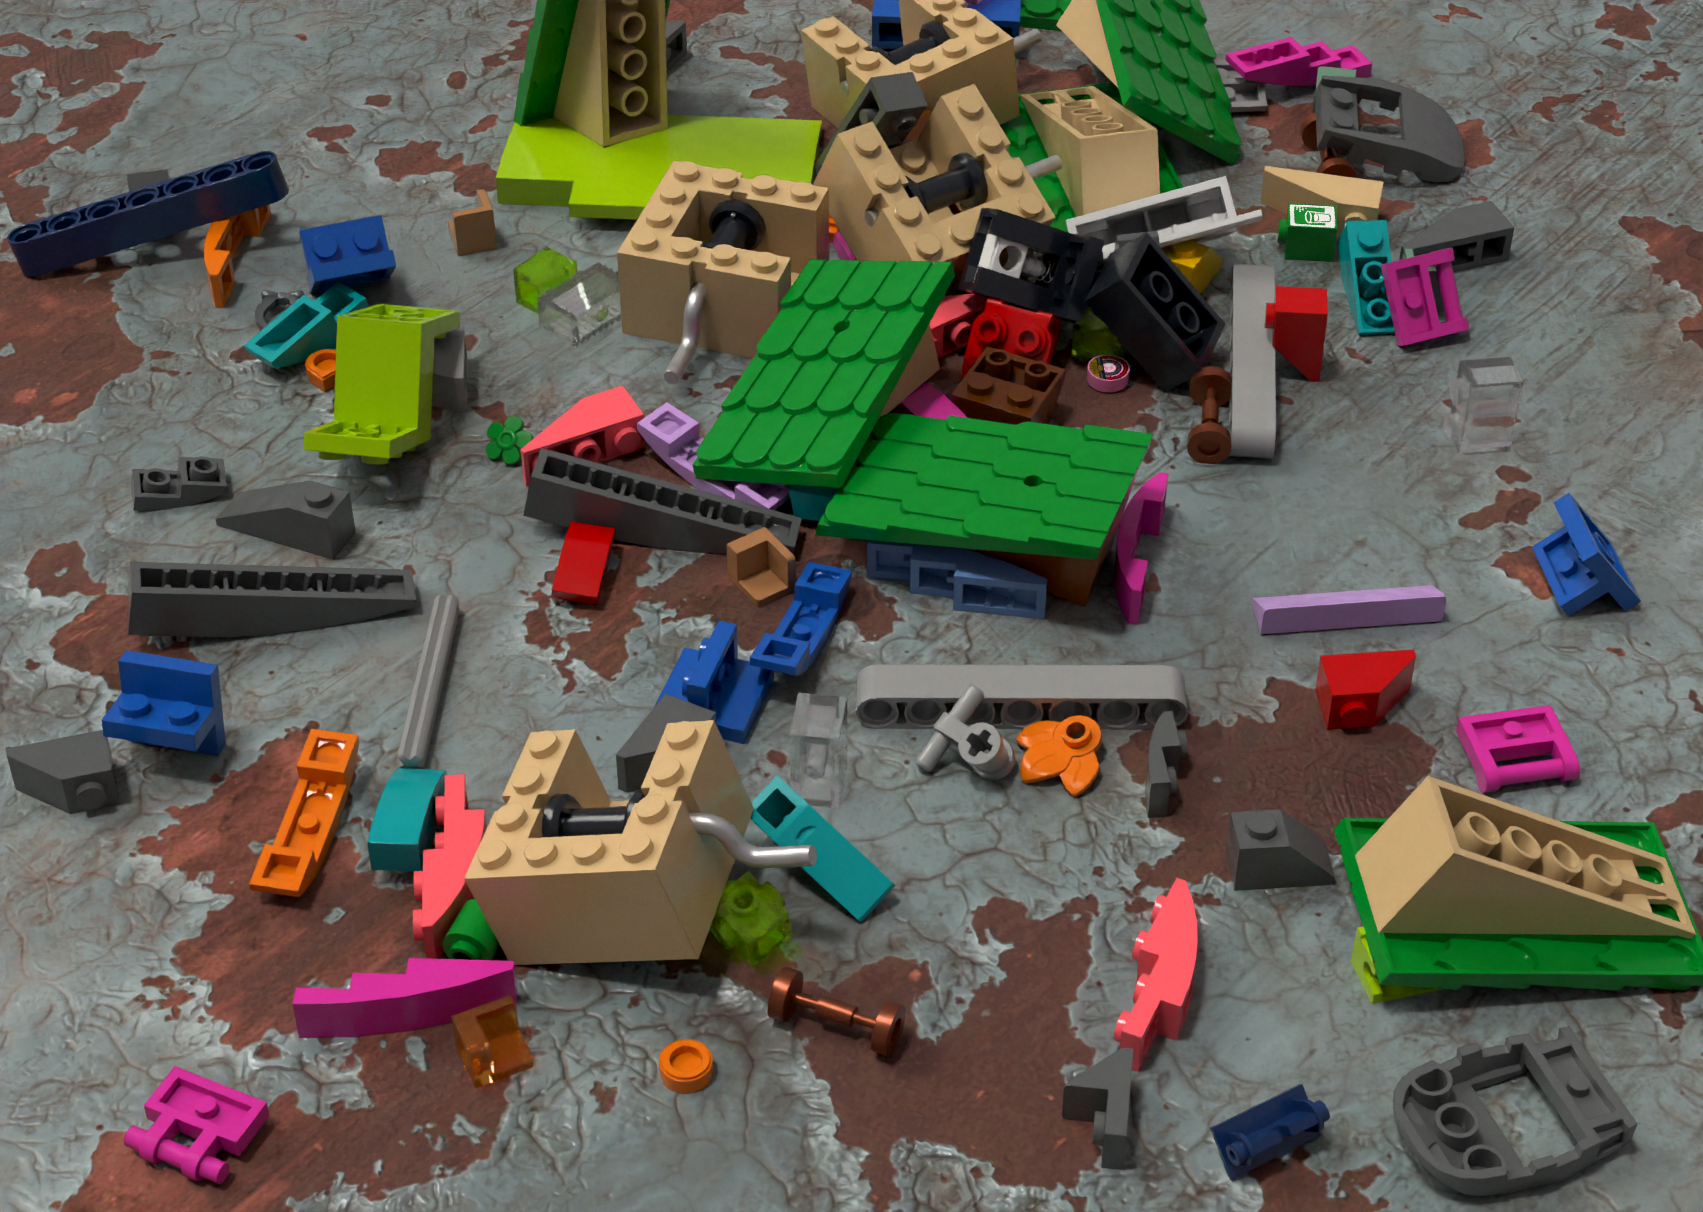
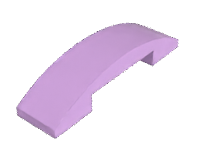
M668 402L637 423V430L651 448L675 472L700 491L770 510H776L790 499L789 489L791 485L696 479L692 464L697 458L696 451L704 440L698 436L699 422Z

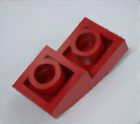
M570 522L552 587L553 598L598 605L604 574L609 566L616 533L615 528Z

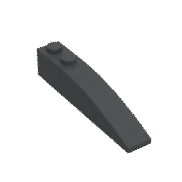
M544 448L540 449L531 475L523 514L526 517L569 528L571 521L615 528L614 540L655 548L727 554L728 543L763 527H766L793 554L802 519Z
M130 562L127 592L128 635L193 637L273 635L321 629L367 620L415 607L416 595L412 570Z

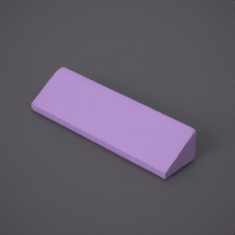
M1432 585L1252 598V607L1261 634L1443 621L1446 605L1444 593Z

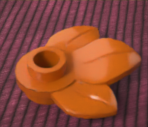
M1076 715L1068 717L1061 722L1038 721L1024 728L1016 737L1017 743L1027 750L1020 766L1021 780L1024 784L1060 776L1067 792L1072 797H1077L1097 777L1099 763L1096 753L1102 743V733L1097 722L1090 717ZM1076 734H1084L1082 737L1077 739L1070 738Z

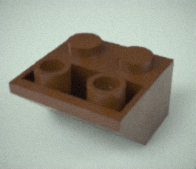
M987 346L951 394V401L967 418L1014 425L1022 422L1050 424L1065 379L1066 369Z

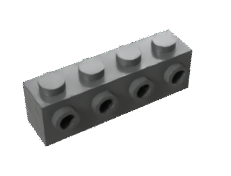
M913 72L871 77L814 165L817 174L837 134L871 121L889 149L902 145L927 107L925 94L919 87Z

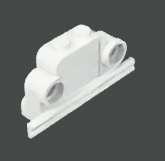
M1223 176L1067 219L1065 224L1069 233L1088 235L1105 241L1102 248L1103 262L1099 269L1100 271L1109 254L1114 252L1116 235L1157 231L1160 248L1191 239L1194 242L1202 243L1237 232L1236 227L1261 221L1263 215L1260 209L1237 216L1227 178Z

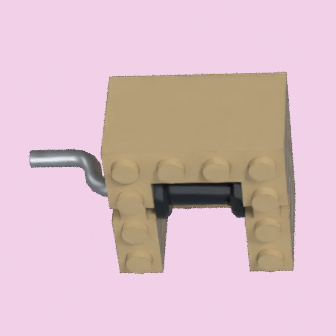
M899 0L903 46L891 52H886L876 46L870 48L868 43L834 16L821 19L801 30L811 106L837 129L871 77L913 72L919 87L925 94L927 107L924 111L934 109L942 95L975 84L997 122L1001 125L1020 116L1015 54L1042 42V36L1038 29H1033L1015 38L1011 37L976 9L967 8L964 0Z
M972 84L942 95L919 138L892 149L887 147L872 121L837 134L813 185L829 188V213L857 260H860V262L864 260L896 261V263L899 261L952 262L955 277L944 295L949 296L962 291L958 289L981 208L999 209L1051 226L1056 217L1033 180L1061 170L1062 161L1059 156L1053 155L1024 166L1019 157H1010L1007 152L1011 144L976 85ZM956 204L961 213L953 215L948 206ZM1006 248L1001 251L999 256L1001 267H1004L1008 261L1009 255ZM1028 249L1027 254L1031 257L1034 251Z
M689 161L672 162L617 252L622 333L680 344L664 373L666 382L672 385L678 384L692 360L696 348L750 358L755 357L757 354V344L781 310L780 302L808 261L825 260L828 262L829 188L815 186L808 182L775 179L768 175H759L753 179L743 178V173L735 172L729 168L718 169L696 165Z
M714 720L667 723L641 790L636 791L630 800L611 802L576 729L546 730L530 733L502 794L506 805L494 812L464 880L508 961H514L515 965L699 959L735 859L740 863L757 868L804 867L816 864L817 852L814 845L757 847L743 839L754 807Z

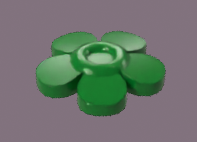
M510 416L505 421L504 426L499 422H494L489 426L487 436L493 441L488 443L485 451L490 459L497 461L503 458L504 462L508 465H515L521 461V451L518 448H523L533 439V435L529 431L523 430L524 422L521 418Z

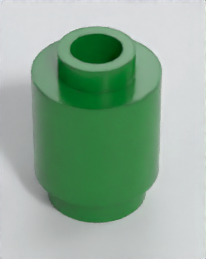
M475 898L464 903L442 943L444 952L449 959L492 960L500 946Z

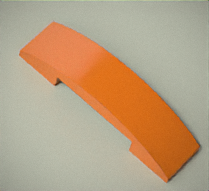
M270 204L212 222L205 239L204 261L211 298L216 308L225 307L236 285L232 259L243 237H260L271 216Z
M319 729L310 730L296 765L299 776L298 783L273 845H264L249 883L250 890L300 897L310 886L328 853L345 807L360 741L358 735Z

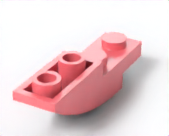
M465 774L445 775L444 796H436L435 798L437 826H444V832L435 833V849L423 850V871H414L415 902H422V909L413 910V934L415 941L424 940L426 958L439 959L444 953L442 943L464 903L474 898L464 878L485 834L487 823L485 809L469 810Z
M1176 878L1167 896L1161 894L1158 896L1151 914L1150 922L1152 926L1149 932L1141 930L1136 939L1132 952V959L1138 961L1137 985L1133 995V1003L1135 1005L1131 1012L1122 1011L1114 1031V1041L1120 1042V1049H1133L1132 1070L1137 1072L1157 1034L1176 1041L1178 1040L1192 997L1198 945L1197 918L1187 881Z

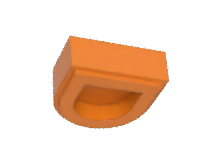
M323 349L314 352L305 361L307 379L320 390L326 392L335 387L336 350Z

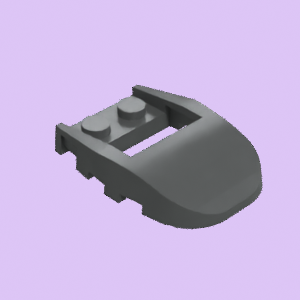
M1322 76L1315 90L1317 149L1325 152L1326 147L1345 151L1347 160L1363 165L1367 159L1384 165V173L1399 176L1402 170L1414 172L1419 180L1450 182L1460 175L1465 163L1463 141L1455 122L1438 103L1412 89L1383 79ZM1362 99L1377 101L1379 102V108L1393 112L1399 107L1401 139L1359 131L1357 104Z
M1570 1026L1559 1028L1557 1040L1535 1043L1529 1033L1506 1037L1504 1045L1481 1049L1479 1044L1475 1042L1457 1048L1456 1057L1439 1064L1431 1060L1409 1071L1398 1082L1393 1095L1395 1123L1416 1158L1443 1184L1456 1191L1473 1196L1514 1193L1563 1182L1630 1143L1637 1127L1636 1121ZM1530 1071L1577 1140L1575 1149L1554 1158L1552 1155L1533 1160L1528 1167H1524L1475 1090L1500 1083Z

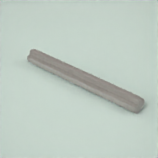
M441 594L434 599L397 755L400 760V768L422 769L425 766L460 611L458 606L459 600L454 595L446 597Z

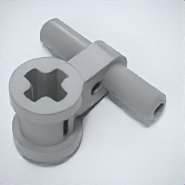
M969 685L949 714L943 712L933 726L936 732L916 759V764L927 772H931L950 744L953 743L958 746L962 758L973 767L980 777L986 780H999L1010 773L1015 764V752L1013 747L1002 738L999 731L988 723H975L971 726L965 724L985 697L982 690L974 685Z

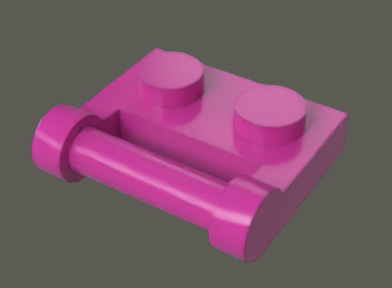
M1453 248L1381 264L1398 346L1470 329L1468 319L1463 317L1451 262L1455 260ZM1435 265L1446 321L1439 323L1428 267Z
M1551 705L1458 718L1456 732L1476 772V781L1481 793L1497 792L1500 786L1555 778H1558L1561 782L1579 779V760ZM1551 754L1553 759L1499 767L1495 763L1497 761Z

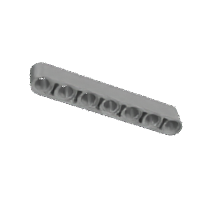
M1236 263L1232 265L1229 374L1232 377L1229 400L1231 452L1229 456L1273 459L1276 438L1275 348L1272 346V329L1264 328L1266 303H1274L1275 270L1274 266Z
M876 664L863 668L856 678L857 719L863 725L877 729H933V726L943 712L949 714L969 685L978 687L984 692L985 697L965 723L967 726L983 722L991 724L996 729H1024L1038 721L1061 722L1068 717L1082 715L1095 720L1100 729H1154L1157 720L1164 711L1173 712L1176 727L1180 726L1188 716L1184 676L1179 669L1167 665Z

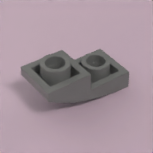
M204 456L195 458L179 457L177 471L157 468L132 469L131 490L133 510H162L184 507L225 494L227 483L224 460Z
M1172 711L1162 712L1156 722L1149 744L1145 784V805L1148 818L1167 817L1169 796H1176L1179 761L1187 758L1186 734L1184 730H1177Z

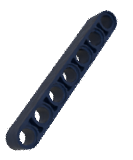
M261 151L21 225L8 234L7 240L23 274L27 277H35L273 204L283 199L289 193V187L275 153Z

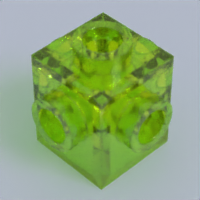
M747 871L736 881L730 880L726 883L713 918V924L710 926L713 935L725 949L730 950L735 947L754 967L793 936L789 914L784 908L785 901L770 882L765 881L761 885Z

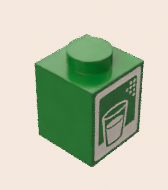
M1288 203L1286 219H1279L1277 228V243H1284V259L1333 262L1337 235L1336 206Z

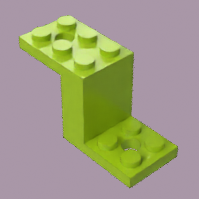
M376 304L337 316L334 421L304 432L303 450L319 452L318 458L325 460H344L346 454L361 456L362 463L387 464L388 458L402 457L403 452L415 451L416 446L429 441L431 435L434 338H445L446 332L460 328V311Z

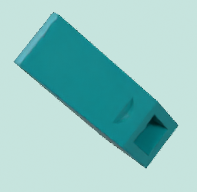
M1387 220L1346 221L1337 245L1341 279L1358 335L1395 334L1381 264L1392 262Z
M778 775L751 802L754 810L750 819L778 846L814 845L817 852L816 864L802 868L859 922L862 923L896 886Z

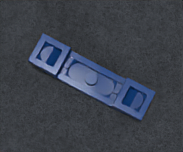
M808 562L795 583L794 601L775 632L763 635L750 656V666L791 675H801L807 671L823 650L836 624L852 580V571Z

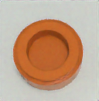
M691 1039L678 1040L666 1046L659 1057V1071L662 1083L668 1089L683 1094L694 1093L705 1088L713 1077V1057L709 1048L703 1043Z

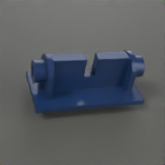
M1298 1084L1210 1127L1228 1177L1232 1180L1321 1136L1320 1131L1324 1128V1122L1330 1119V1114L1322 1101L1313 1102L1308 1100L1303 1084Z

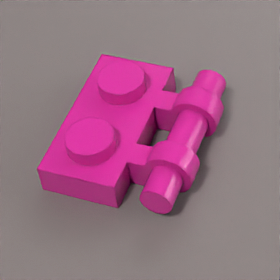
M174 1066L143 1105L147 1119L153 1121L154 1124L148 1131L134 1125L131 1126L125 1134L124 1145L139 1151V1156L143 1160L157 1165L164 1161L181 1168V1173L185 1177L198 1182L205 1178L221 1184L229 1173V1163L214 1157L220 1149L240 1156L269 1118L268 1105L265 1101ZM179 1132L196 1139L190 1148L173 1141Z

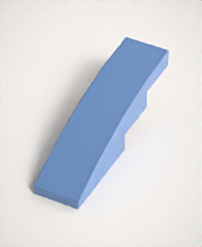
M868 540L867 577L910 581V594L953 598V610L1045 619L1047 579L1006 561L965 548Z

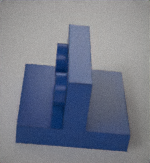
M381 215L299 231L308 270L306 278L310 293L328 290L336 282H340L345 286H352L389 279L396 268L393 250L389 251Z
M1570 493L1556 500L1554 504L1565 526L1535 544L1532 548L1563 611L1570 616L1607 592L1613 596L1625 611L1640 603L1641 600L1608 537Z
M718 621L711 637L702 640L699 650L684 647L655 706L666 693L716 712L717 728L722 739L744 744L773 684L774 671L750 666V661L738 659L737 624Z
M126 650L118 660L122 693L101 720L103 736L219 755L226 742L218 665Z

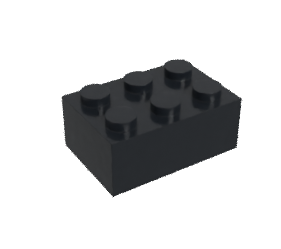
M1147 232L1109 254L1085 299L1093 314L1104 322L1117 337L1121 346L1133 355L1144 368L1146 374L1164 392L1190 380L1195 373L1206 367L1225 326V322Z

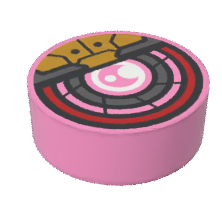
M1115 355L1094 357L1088 363L1087 382L1092 388L1100 392L1113 393L1120 391L1129 383L1130 366L1126 360Z

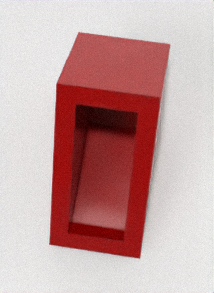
M1276 286L1274 303H1266L1264 328L1272 329V346L1311 382H1319L1328 317L1327 289Z
M1414 649L1320 656L1315 691L1327 730L1374 727L1410 691L1416 660Z

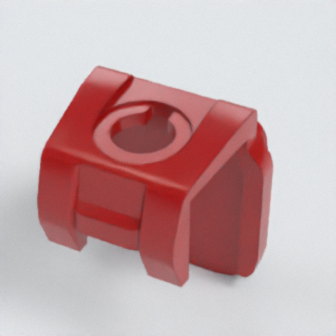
M988 298L984 313L975 319L962 365V377H965L987 346L1051 364L1059 338L1061 319L1055 314L1043 311L1036 313L1017 308L1005 301Z

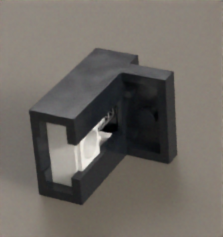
M981 208L958 289L986 298L1005 301L1024 310L1055 314L1061 321L1077 324V322H1081L1082 316L1089 308L1085 299L1090 292L1094 275L1101 268L1103 262L1102 248L1105 241L1088 235L1072 234L999 209ZM1006 248L1009 255L1008 261L1004 267H1001L999 256L1001 251ZM1027 250L1041 253L1043 258L1039 260L1036 257L1035 259L1031 258L1027 254ZM1023 272L1026 273L1024 276L1036 277L1035 284L1019 279L1020 274Z

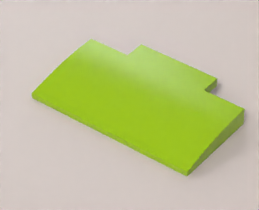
M667 115L668 129L604 147L554 117L522 126L514 122L496 175L498 204L569 207V217L637 220L673 161H689L696 165L718 169L729 168L735 172L743 173V178L753 179L759 175H768L775 179L808 182L813 185L816 178L814 165L818 161L822 121Z

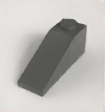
M1492 201L1455 208L1402 245L1399 260L1403 257L1404 249H1413L1414 256L1453 248L1455 260L1451 261L1453 272L1509 260L1514 226Z
M311 480L238 492L215 519L217 526L332 560L356 533L350 492Z

